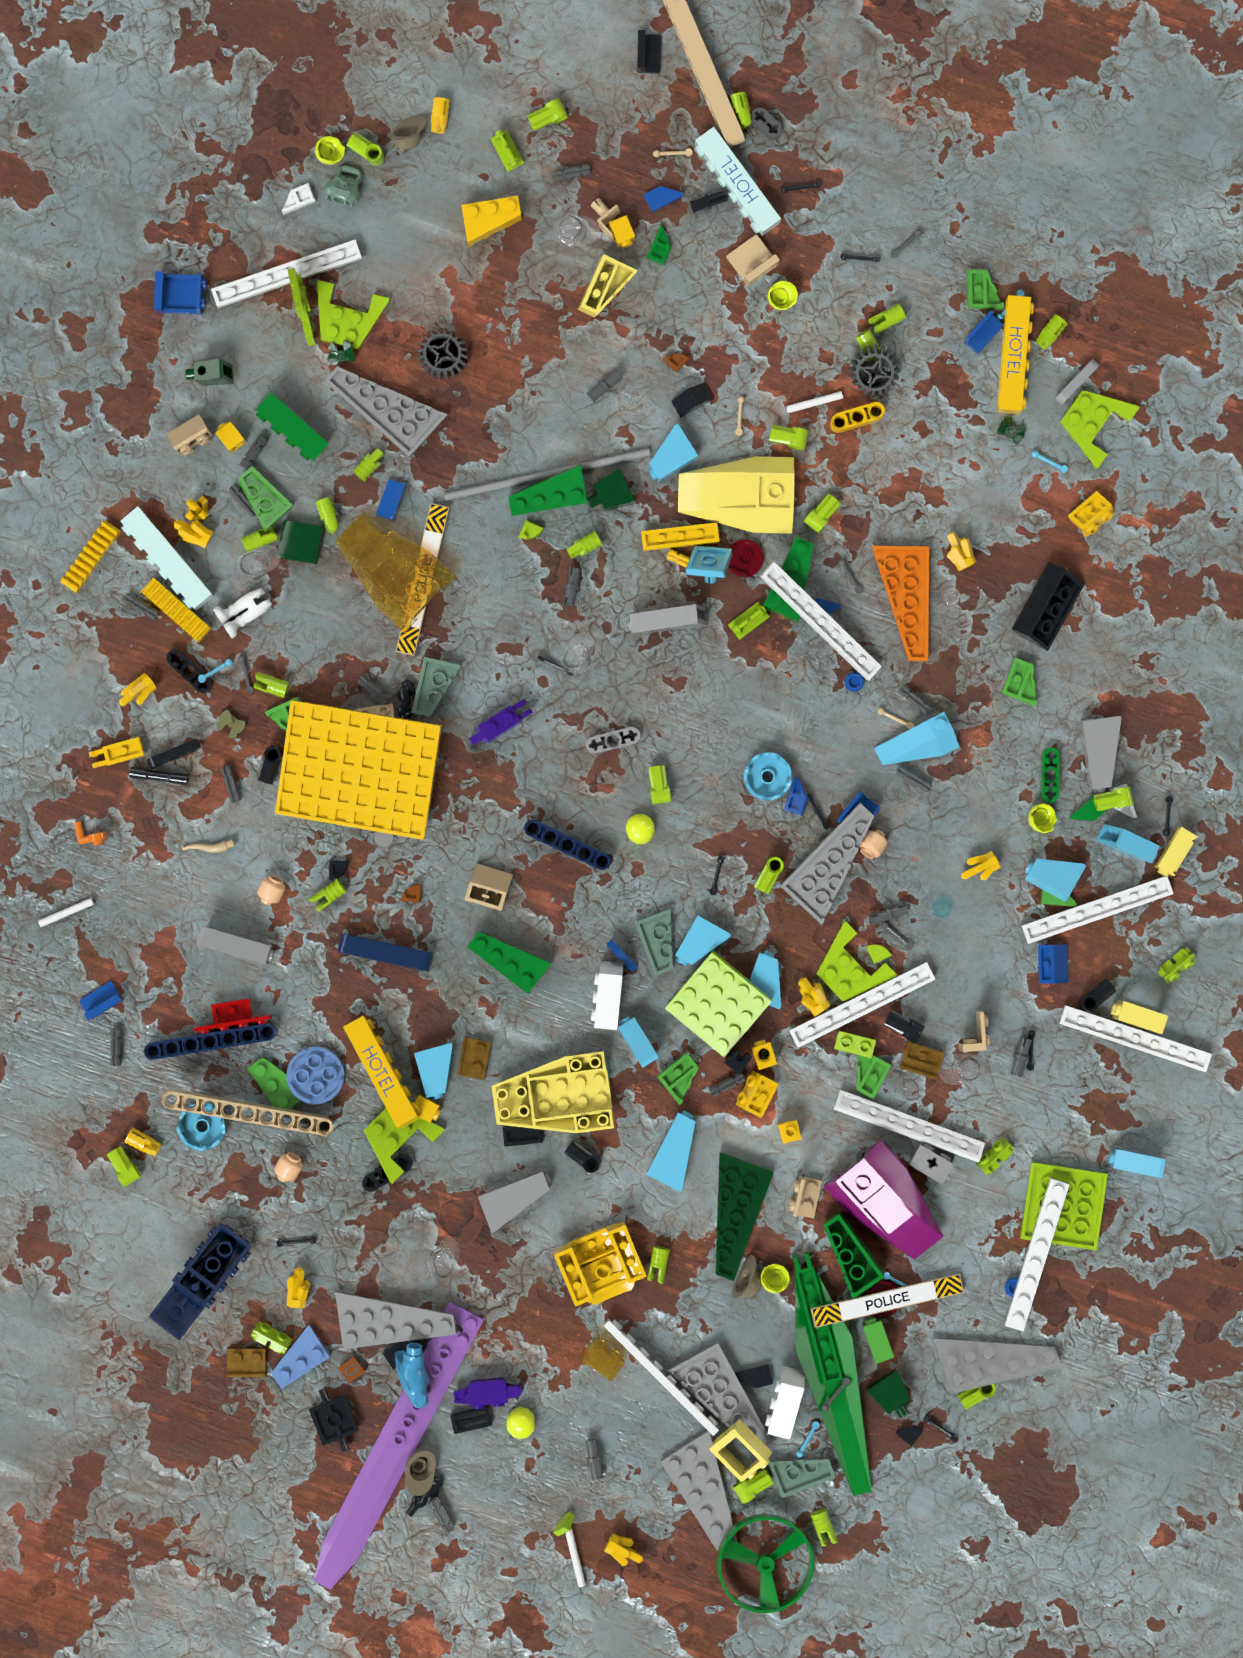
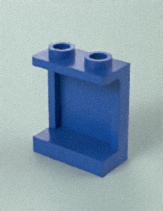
M155 271L154 310L156 313L202 315V309L206 308V298H203V290L207 289V280L204 279L202 273H197V275H180Z

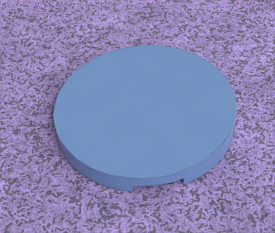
M323 1047L305 1048L291 1059L286 1074L287 1084L292 1094L304 1103L313 1105L326 1103L332 1100L343 1086L344 1068L342 1062L329 1049Z

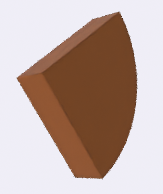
M672 354L666 356L663 362L678 373L689 360V357L684 354Z
M415 884L406 889L401 897V901L420 903L422 884Z

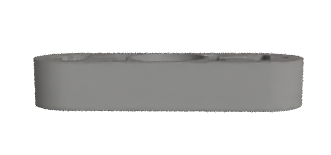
M1092 359L1058 394L1055 400L1062 405L1100 365Z
M628 727L593 736L587 740L586 748L591 754H598L634 745L640 740V732L635 727ZM629 731L637 733L634 741L628 738L624 739L625 744H621L622 738L619 733L623 732V736L629 735ZM615 735L618 737L619 742L616 746L608 744L609 736ZM605 737L607 748L603 749V745L597 747L598 750L594 751L593 748L589 747L592 744V740L599 743L602 742L601 738Z

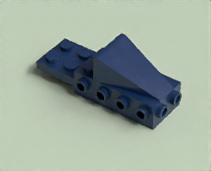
M220 1223L217 1228L214 1226L207 1234L208 1240L205 1243L202 1241L195 1250L198 1253L194 1258L190 1256L183 1265L186 1267L182 1273L178 1272L172 1279L174 1284L148 1317L179 1341L205 1307L209 1309L216 1300L214 1298L216 1293H222L228 1284L225 1281L229 1276L233 1278L239 1270L237 1267L241 1261L245 1263L251 1255L248 1252L252 1246L249 1244V1241L234 1233V1230L228 1225Z

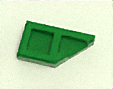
M660 225L646 259L664 266L671 251V245L664 227Z
M1093 796L1069 818L1071 820L1095 821L1107 810L1097 811Z

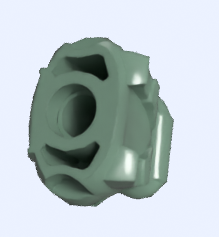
M348 165L339 167L334 178L327 182L324 187L325 198L332 203L344 207H354L359 201L360 196L358 186L362 179L360 170ZM344 172L356 176L357 178L352 179L350 177L341 175V173Z

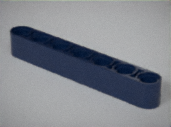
M265 1023L157 1041L147 1044L144 1048V1054L148 1059L156 1060L264 1042L276 1037L277 1028L272 1023ZM266 1026L270 1027L273 1031L271 1037H266L263 1034ZM246 1030L253 1032L254 1037L252 1040H246L244 1037ZM227 1033H232L235 1037L232 1044L227 1043L225 1040ZM209 1036L215 1038L216 1042L213 1047L208 1046L206 1043V1039ZM190 1039L196 1042L194 1050L189 1049L187 1046ZM171 1042L177 1045L175 1053L170 1052L168 1049ZM153 1045L158 1048L156 1056H152L149 1052L150 1047Z

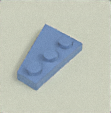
M310 1324L271 1372L281 1389L330 1357V1354Z

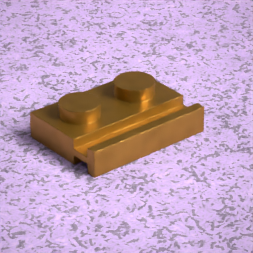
M464 1037L457 1075L485 1080L491 1042Z
M907 1041L899 1068L937 1080L945 1053Z
M227 1348V1377H266V1348Z

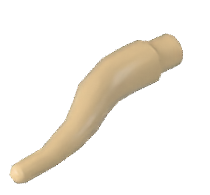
M233 839L214 845L191 844L182 847V850L199 849L210 853H219L234 847L235 844Z

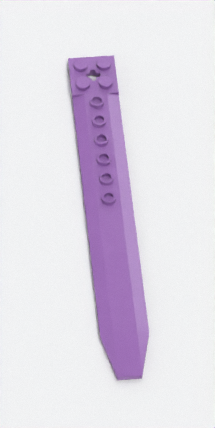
M451 1301L445 1312L455 1314L456 1325L461 1323L463 1331H458L454 1335L430 1338L423 1352L424 1366L430 1380L426 1389L429 1404L424 1408H415L403 1389L323 1541L313 1581L330 1590L360 1556L405 1470L407 1458L414 1453L484 1321L483 1318Z

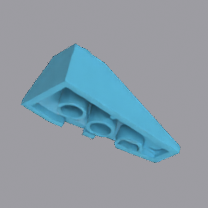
M942 712L875 747L874 750L882 765L943 756L959 748V744L947 716Z

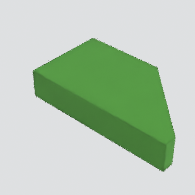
M1042 890L1040 904L1077 907L1076 902L1071 896L1064 902Z

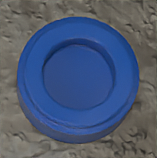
M850 673L845 678L844 685L848 691L857 692L863 687L864 679L858 673Z
M1016 1277L1009 1278L1004 1285L1005 1292L1013 1297L1018 1278Z

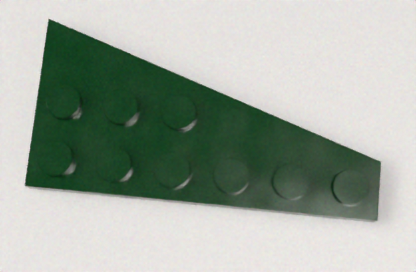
M719 1152L715 1274L734 1281L774 1172Z

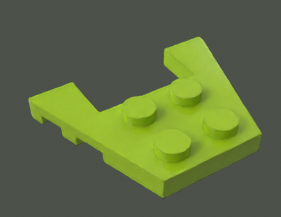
M295 268L288 269L290 285L293 291L292 295L295 301V310L298 318H301L308 346L316 345L308 312H311L310 305L306 297L307 292L301 274L297 275Z
M318 280L321 341L335 342L336 345L343 346V341L347 340L352 343L351 347L353 349L359 350L371 332L372 327L390 303V298L373 294L369 311L365 313L330 304L335 284Z
M1082 390L1060 421V424L1074 442L1078 444L1094 468L1098 469L1108 454L1093 445L1092 441L1106 420L1114 412L1127 422H1130L1140 407Z
M846 921L843 922L816 973L842 1002L897 976L886 963L870 976L843 948L857 934Z
M385 1108L364 1129V1133L389 1182L393 1184L404 1171L390 1157L418 1129L433 1143L445 1131L444 1128L420 1118L404 1128L398 1129Z

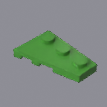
M253 466L238 478V482L265 532L292 509L293 505Z
M262 1057L247 1068L274 1107L290 1109L300 1102L288 1087L286 1073L265 1057Z

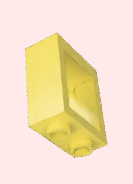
M1119 1000L1117 1004H1113L1111 1009L1112 1019L1158 1034H1163L1168 1018L1167 1015Z
M740 1419L718 1436L709 1448L741 1482L746 1478L751 1479L757 1473V1469L765 1468L770 1462L769 1457L772 1453ZM735 1437L758 1458L748 1468L725 1447Z

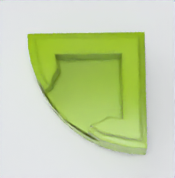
M526 520L518 538L525 540L533 539L540 535L544 528Z
M866 946L874 964L892 956L883 946Z
M570 1511L567 1512L559 1520L553 1533L560 1536L570 1531L575 1514Z

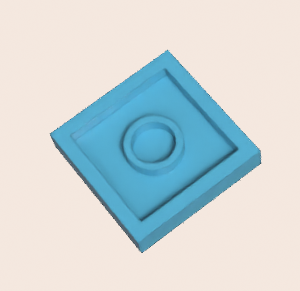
M694 546L686 567V575L705 576V582L708 584L709 578L710 584L715 583L717 577L724 578L732 557V549Z

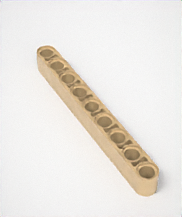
M663 0L722 139L729 148L745 142L741 127L686 0Z
M168 1089L162 1095L163 1105L169 1109L322 1136L329 1135L333 1130L331 1119L324 1115L177 1089ZM173 1094L177 1099L174 1103H168L165 1099L166 1096ZM187 1098H194L196 1103L194 1106L189 1107L185 1104V1100ZM207 1101H212L215 1103V1107L207 1110L204 1108V1104ZM227 1104L234 1107L233 1112L225 1113L223 1111L224 1106ZM245 1108L253 1110V1114L249 1117L244 1116L242 1112ZM263 1112H271L272 1117L269 1120H264L261 1117ZM287 1114L291 1116V1121L289 1123L281 1122V1117L283 1115ZM303 1118L310 1120V1124L306 1127L300 1125V1120ZM323 1121L329 1123V1127L326 1130L319 1128V1124Z

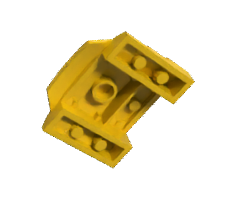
M624 1222L585 1234L553 1251L575 1307L585 1302L597 1305L607 1299L632 1290L635 1281L647 1277Z

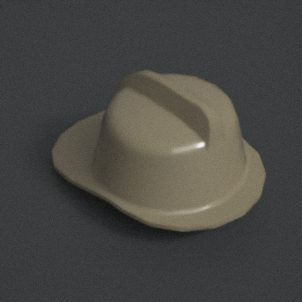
M422 116L408 117L389 133V138L394 140L395 145L400 148L402 153H406L419 144L420 132L427 124L426 119Z
M754 1255L747 1257L743 1263L732 1290L734 1299L742 1296L753 1300L761 1288L760 1274L755 1270L756 1257Z
M427 1450L415 1451L406 1460L405 1486L412 1495H424L432 1487L436 1467V1458L432 1452Z

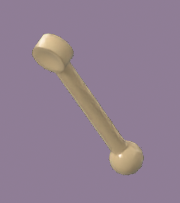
M690 148L685 151L660 152L655 150L653 156L656 158L660 155H686L690 157L693 151Z
M739 396L737 399L739 403L738 424L735 430L737 436H741L743 433L741 429L742 406L745 401L743 396Z
M883 708L877 710L879 715H885L905 725L909 730L914 728L912 722H906L887 713Z

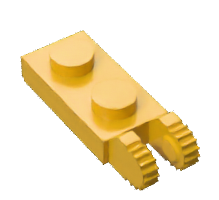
M140 737L104 746L102 749L89 753L90 757L104 754L106 759L92 764L93 769L145 756Z

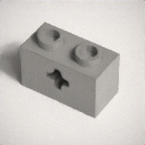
M926 1143L923 1146L918 1144L907 1164L943 1184L954 1166L950 1162L952 1158L943 1153L939 1156L933 1152L935 1148ZM935 1158L936 1165L928 1167L929 1163L927 1160Z

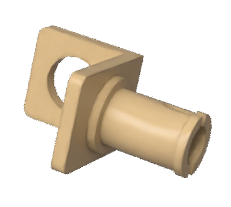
M598 198L596 199L598 203L596 204L593 201L591 207L600 216L597 220L599 228L614 242V236L606 225L620 214V209L618 205L608 209L601 199Z

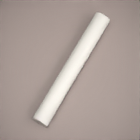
M839 391L786 406L787 413L843 399V395Z
M89 898L38 920L40 927H43L94 905L92 898Z
M571 1528L565 1534L578 1587L586 1586Z

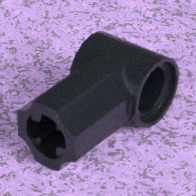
M271 746L265 750L257 780L273 785L280 761L283 759V751L279 747ZM271 750L278 752V758L274 761L269 758Z
M1105 978L1079 999L1080 1009L1085 1012L1097 1010L1099 1005L1116 992L1115 987ZM1087 998L1093 1001L1090 1009L1085 1006Z
M893 1010L890 1011L884 1022V1025L901 1033V1036L914 1043H917L925 1028L922 1024L912 1019L909 1020Z
M575 1140L571 1142L564 1154L583 1167L588 1173L596 1172L601 1166L600 1158ZM588 1159H595L597 1162L595 1169H590L587 1166Z

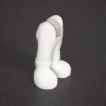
M262 588L247 593L233 605L228 606V609H222L219 606L213 608L222 624L227 622L232 616L248 608L246 612L236 617L235 620L223 625L232 639L237 636V630L240 626L243 627L245 624L258 618L272 605L270 599L261 602L259 605L255 604L254 601L265 594Z

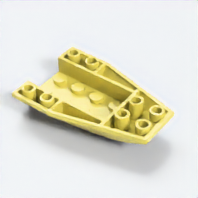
M755 456L680 473L678 512L752 533L792 534L794 457Z
M604 1051L565 1056L492 1085L496 1123L498 1125L568 1133H582L614 1128L612 1099Z

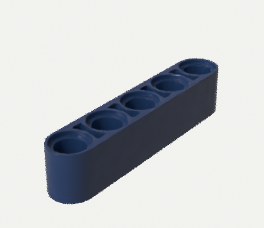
M529 820L524 826V831L529 837L598 870H606L611 864V859L606 853L537 820ZM531 823L538 825L539 829L535 834L528 832V826ZM547 832L555 833L556 838L553 842L545 840ZM565 840L573 842L571 850L563 849L562 843ZM583 848L590 850L591 854L587 859H583L579 855L580 850ZM600 856L608 859V864L605 867L597 865V859Z
M341 933L337 949L339 953L429 972L433 953L343 933Z

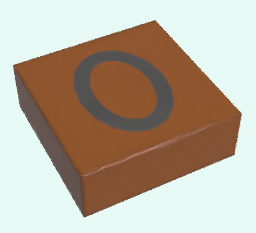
M355 1356L339 1367V1370L349 1383L366 1371Z

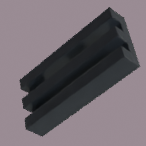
M485 1406L483 1409H471L450 1414L454 1434L492 1426L488 1406ZM485 1412V1415L455 1421V1418ZM487 1419V1422L457 1428V1425Z

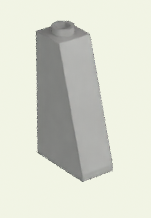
M697 604L629 614L630 619H628V628L633 634L708 626L706 608Z
M1121 716L1080 722L1089 790H1095V793L1107 792L1106 788L1112 787Z
M208 926L201 927L196 944L262 964H268V961L272 962L275 953L272 950V945Z
M542 1170L478 1196L491 1233L497 1231L550 1190L549 1185L552 1182L548 1173L545 1174Z

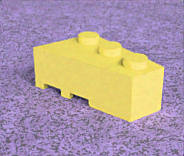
M603 254L599 259L577 310L595 318L638 270Z

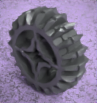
M439 328L436 335H434L433 331H430L431 338L425 335L423 338L426 343L419 342L423 349H417V353L423 354L417 357L418 361H423L420 363V367H426L424 370L425 374L432 371L430 374L431 378L438 374V380L442 379V375H445V379L449 380L448 374L450 373L455 378L456 374L454 371L457 370L459 373H462V369L459 366L466 367V363L462 360H468L469 358L468 355L464 354L468 352V348H462L466 345V342L460 341L462 338L460 334L454 338V330L451 331L450 335H448L447 328L444 329L443 334H441ZM446 340L441 346H431L437 341ZM451 343L455 344L458 348V358L449 352ZM444 350L447 356L440 358L439 352ZM428 351L436 356L434 366L427 359ZM445 362L454 363L448 368H440Z
M874 344L873 349L866 345L867 351L865 352L860 348L861 355L854 353L853 356L856 360H850L852 366L848 368L849 372L852 373L849 377L854 380L852 382L853 386L858 385V391L864 389L865 395L869 391H871L872 396H875V391H879V394L882 395V389L884 388L889 392L888 385L895 386L893 380H899L897 373L901 371L897 367L900 363L895 360L897 358L896 354L891 355L892 351L890 348L885 351L884 345L880 349H878L877 344ZM875 356L873 361L865 362L866 359ZM882 358L890 364L889 372L881 367ZM877 366L878 371L875 370L872 374L871 369H875V367ZM859 368L868 373L867 382L860 377ZM884 378L883 381L874 383L876 379Z

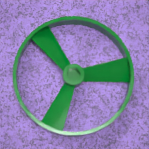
M757 1514L739 1521L725 1534L718 1548L716 1569L724 1591L733 1602L751 1612L774 1613L790 1607L805 1593L813 1576L814 1557L807 1538L793 1522L774 1514ZM761 1520L779 1521L795 1529L771 1555L767 1553L758 1555L732 1540L731 1537L744 1526ZM806 1543L809 1555L806 1577L795 1594L779 1603L772 1577V1571L775 1567L774 1561ZM722 1557L757 1566L760 1571V1606L746 1604L730 1593L722 1578Z

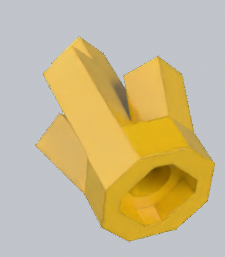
M204 496L199 498L198 501H193L190 498L186 502L189 506V512L185 517L188 520L201 521L205 520L209 515L208 500Z
M180 519L174 522V528L178 530V534L182 536L183 541L199 545L203 548H206L214 533L198 520L190 524Z
M950 532L947 538L952 548L948 552L947 557L955 564L958 571H962L977 561L973 555L970 540L968 538H958L955 532Z
M144 673L121 691V696L124 697L120 699V705L125 707L135 698H137L136 702L138 705H143L157 687Z
M990 851L984 855L968 858L967 864L969 866L978 865L961 873V878L966 880L982 872L980 879L986 880L994 871L1001 867L994 853Z
M807 978L799 980L798 984L801 987L799 991L803 996L801 1003L814 1016L831 1006L820 983L811 985Z
M301 1267L294 1269V1275L287 1279L288 1293L286 1306L291 1308L306 1307L311 1283L308 1280H304V1270Z
M615 1533L610 1536L604 1551L610 1554L622 1566L628 1565L627 1558L637 1563L643 1562V1556L630 1548L634 1544L632 1538L621 1537Z

